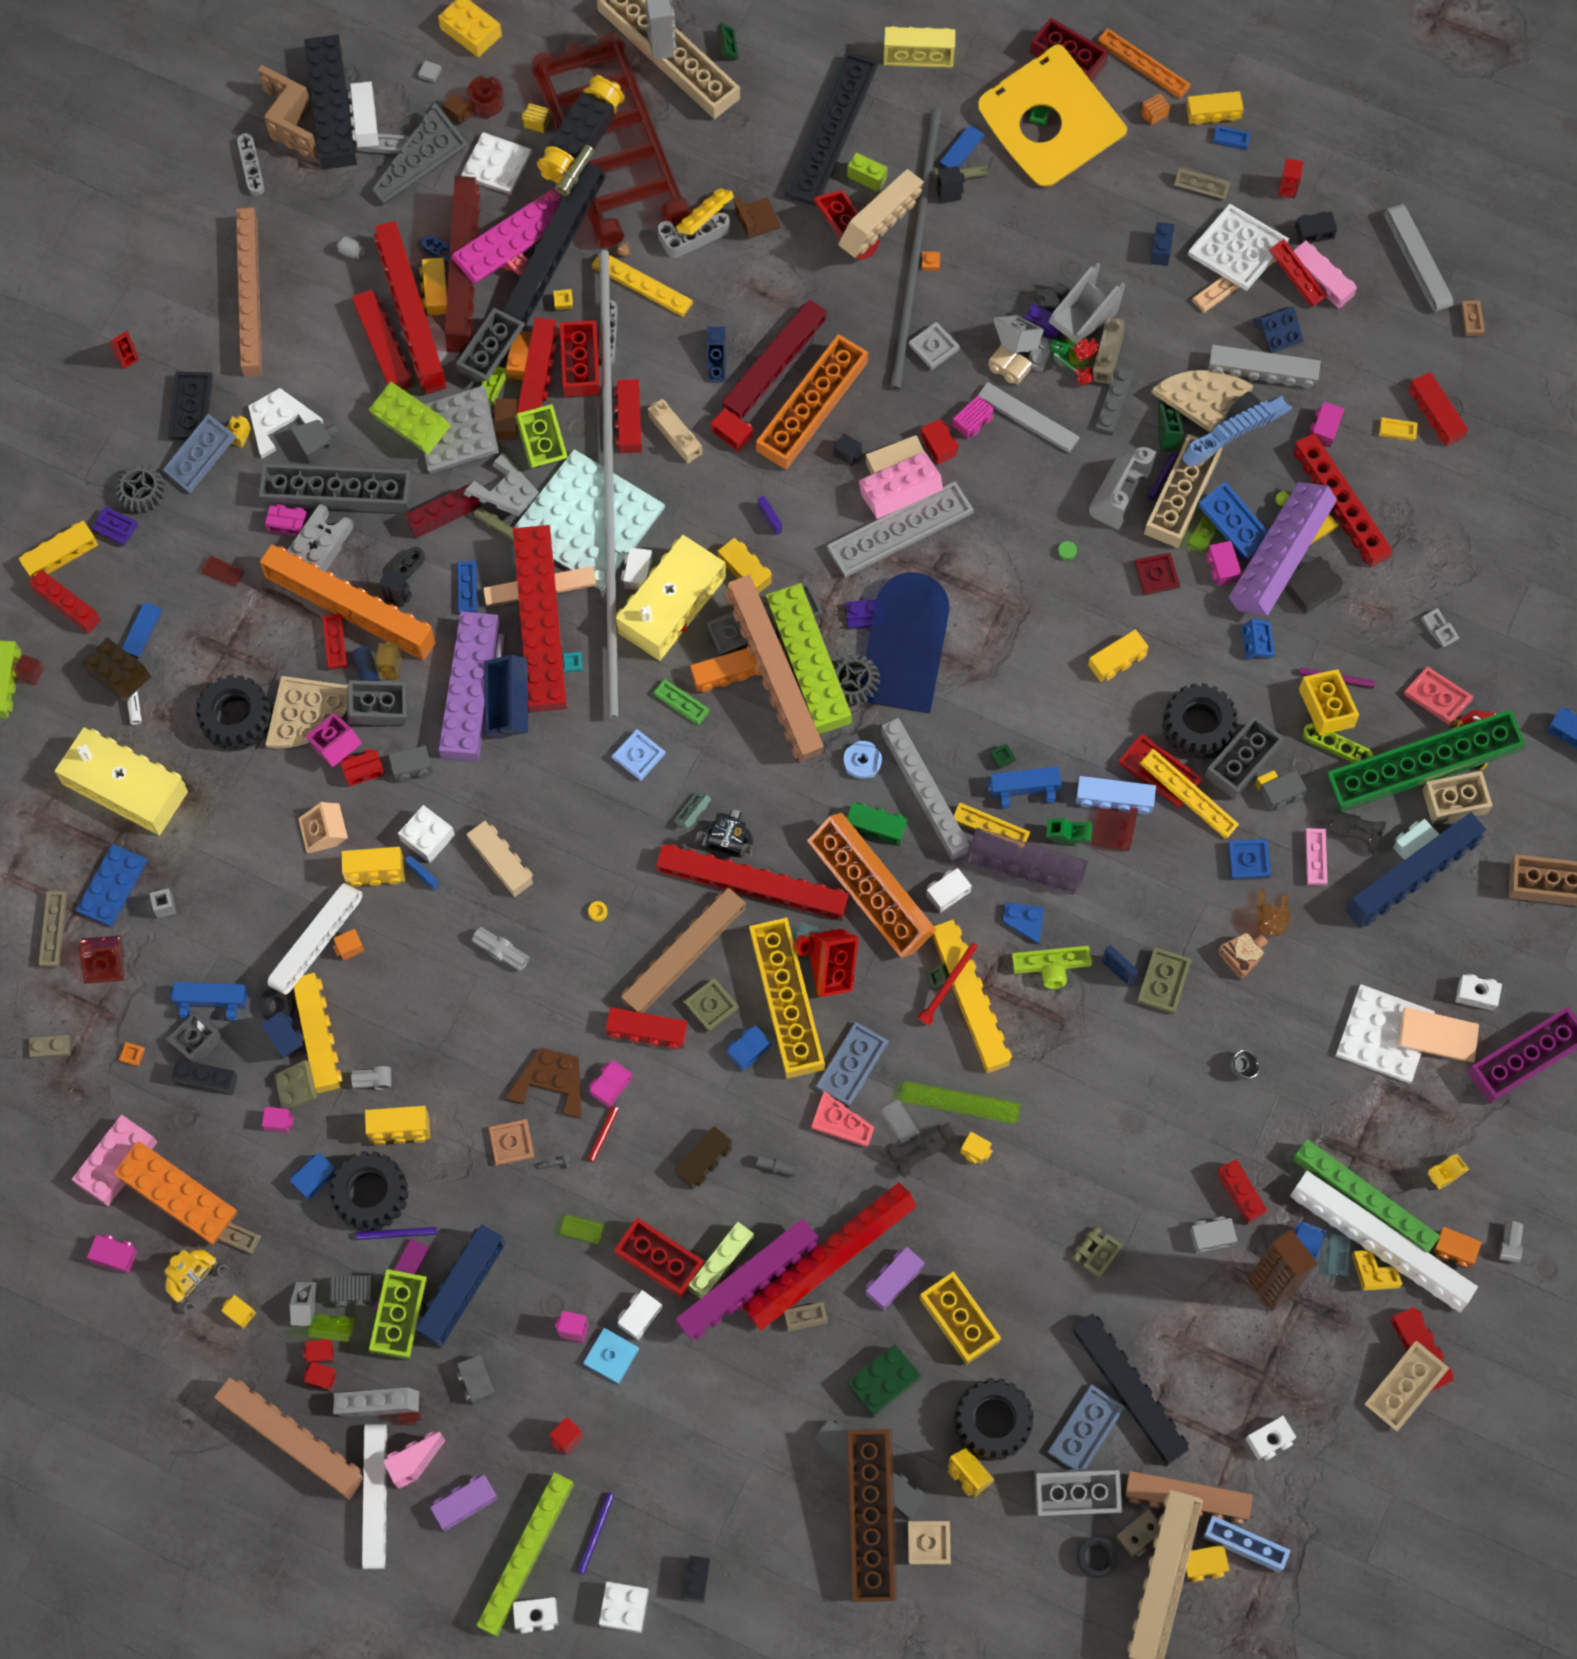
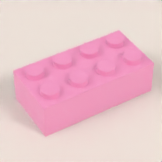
M925 452L859 480L861 496L877 519L943 490L941 475Z
M121 1115L72 1180L80 1188L109 1207L125 1186V1183L115 1177V1170L138 1140L151 1150L157 1144V1141L151 1134Z

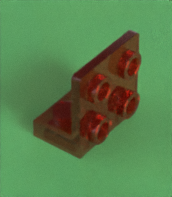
M1130 807L1129 813L1099 808L1092 844L1129 851L1132 844L1138 808Z

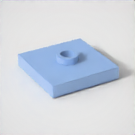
M636 729L612 755V759L641 781L666 752Z

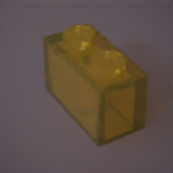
M392 642L379 643L375 662L380 679L398 681L402 663L398 645Z

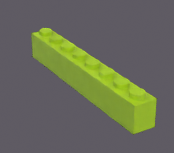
M555 1472L552 1475L477 1624L478 1628L498 1638L513 1608V1602H516L574 1486L573 1481Z

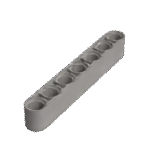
M1399 204L1385 209L1386 221L1432 310L1437 312L1452 307V295L1405 205Z

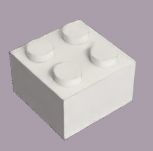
M424 805L398 833L401 842L428 863H431L455 836L453 827Z
M607 1582L599 1621L600 1627L642 1634L649 1590L647 1588Z

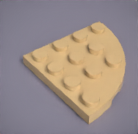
M1210 370L1183 372L1165 379L1153 388L1152 394L1211 433L1227 416L1231 406L1243 394L1252 391L1253 385L1236 376H1230V374L1213 373Z
M281 676L266 747L280 749L307 744L309 741L305 736L334 712L342 719L347 712V685Z

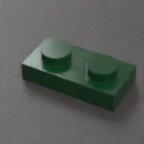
M720 23L717 26L721 55L735 61L739 56L734 28Z

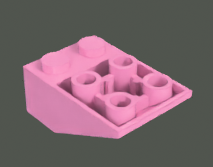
M431 1432L424 1437L425 1440L419 1443L414 1441L406 1445L405 1450L401 1452L394 1451L386 1456L387 1459L384 1460L385 1466L398 1489L416 1481L445 1442L440 1432Z

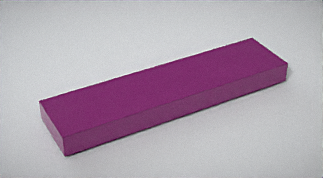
M410 1239L394 1271L416 1275L429 1247L414 1239ZM380 1297L373 1308V1311L376 1313L378 1311Z

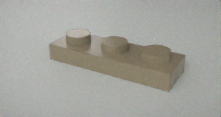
M1179 167L1174 185L1226 199L1231 181Z

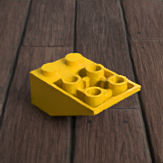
M968 1448L950 1457L947 1466L949 1470L947 1472L955 1481L958 1479L963 1485L961 1488L967 1496L972 1495L973 1498H976L993 1483V1477Z

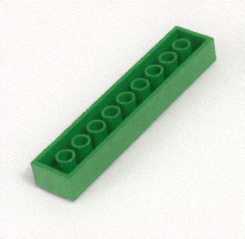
M1510 709L1329 771L1328 780L1340 812H1344L1426 784L1427 781L1441 779L1523 751L1525 741L1513 711Z

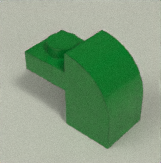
M1065 817L1048 819L1046 837L1052 842L1064 846H1077V843L1091 842L1092 823L1090 821L1071 823Z

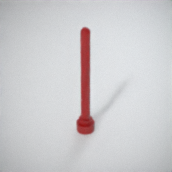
M976 943L970 944L928 1008L920 1011L917 1016L918 1019L929 1026L934 1020L933 1013L976 951Z

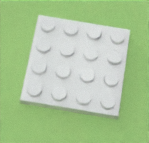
M1229 204L1188 251V256L1247 291L1275 259L1269 252V249L1283 239L1288 243L1289 238Z
M1360 984L1336 1057L1411 1084L1422 1051L1399 1046L1403 1008L1408 1007L1433 1014L1435 1011Z

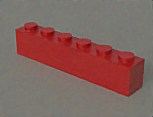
M373 290L352 296L355 309L387 386L392 382L403 390L410 388V380L413 379L411 372L404 367L406 365L403 354L399 355L398 350H400L398 341L392 338L394 332L391 325L386 323L388 318L385 310L381 311L379 307L382 305L379 296H375Z
M537 317L534 319L517 414L543 407L544 402L548 400V391L546 389L551 384L549 372L554 367L552 356L556 354L557 343H555V340L559 338L560 327H557V322L554 319Z

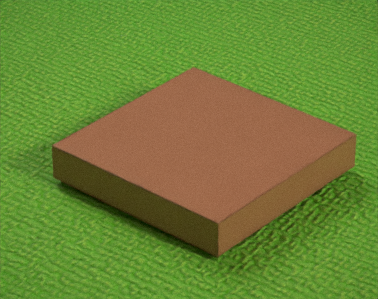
M527 1119L488 1127L496 1166L535 1158Z

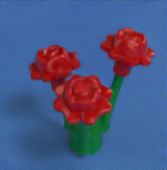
M1054 338L1050 344V351L1054 352L1053 357L1058 358L1075 371V374L1078 376L1077 386H1082L1083 384L1087 386L1091 383L1093 378V369L1091 367L1085 370L1077 369L1061 355H1065L1068 348L1076 352L1075 356L1078 357L1079 361L1087 358L1091 360L1092 357H1096L1098 354L1099 344L1096 343V340L1092 338L1088 342V339H1084L1083 341L1080 340L1079 344Z

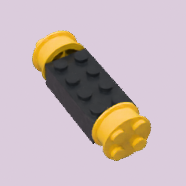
M600 75L590 79V86L580 94L547 145L544 157L537 161L542 177L559 184L563 178V173L571 168L585 145H589L593 149L596 148L615 118L616 107L624 101V95L620 90L621 87L617 83L610 82Z

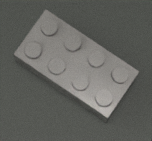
M645 0L647 32L653 60L674 57L673 50H676L674 9L671 6L672 0Z
M1117 1467L1034 1471L1036 1513L1038 1516L1122 1512L1120 1470Z

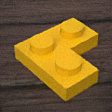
M1368 1250L1354 1251L1351 1257L1362 1290L1398 1289L1401 1287L1402 1282L1396 1268H1378L1374 1254Z

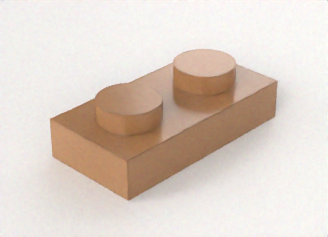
M1480 300L1462 301L1461 310L1465 336H1483L1485 329Z

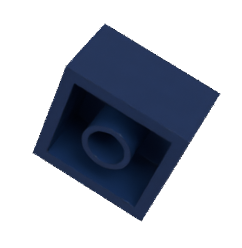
M280 1011L262 1023L261 1026L281 1056L286 1058L305 1046L303 1044L304 1037L298 1029L295 1031L291 1026L294 1022L289 1014H283Z

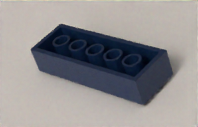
M482 1224L479 1229H474L470 1236L471 1242L468 1246L465 1245L460 1252L461 1258L457 1263H453L449 1270L450 1275L448 1279L441 1282L438 1288V1295L429 1301L427 1305L428 1311L425 1316L421 1315L416 1323V1326H418L416 1330L420 1337L441 1349L505 1246L501 1235Z

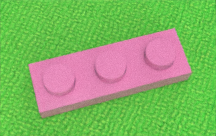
M1306 828L1307 885L1326 886L1328 883L1326 829Z

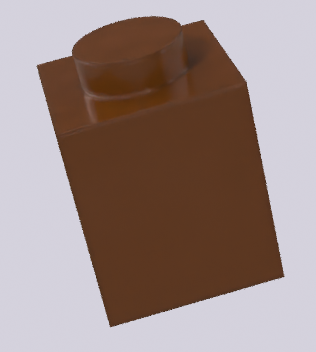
M455 93L442 104L444 114L459 125L467 121L471 116L470 103Z

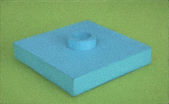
M604 1328L583 1364L619 1384L639 1351V1347Z

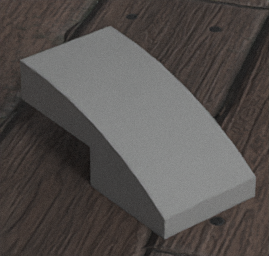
M1438 608L1420 618L1430 634L1443 648L1459 639L1451 623L1447 624Z

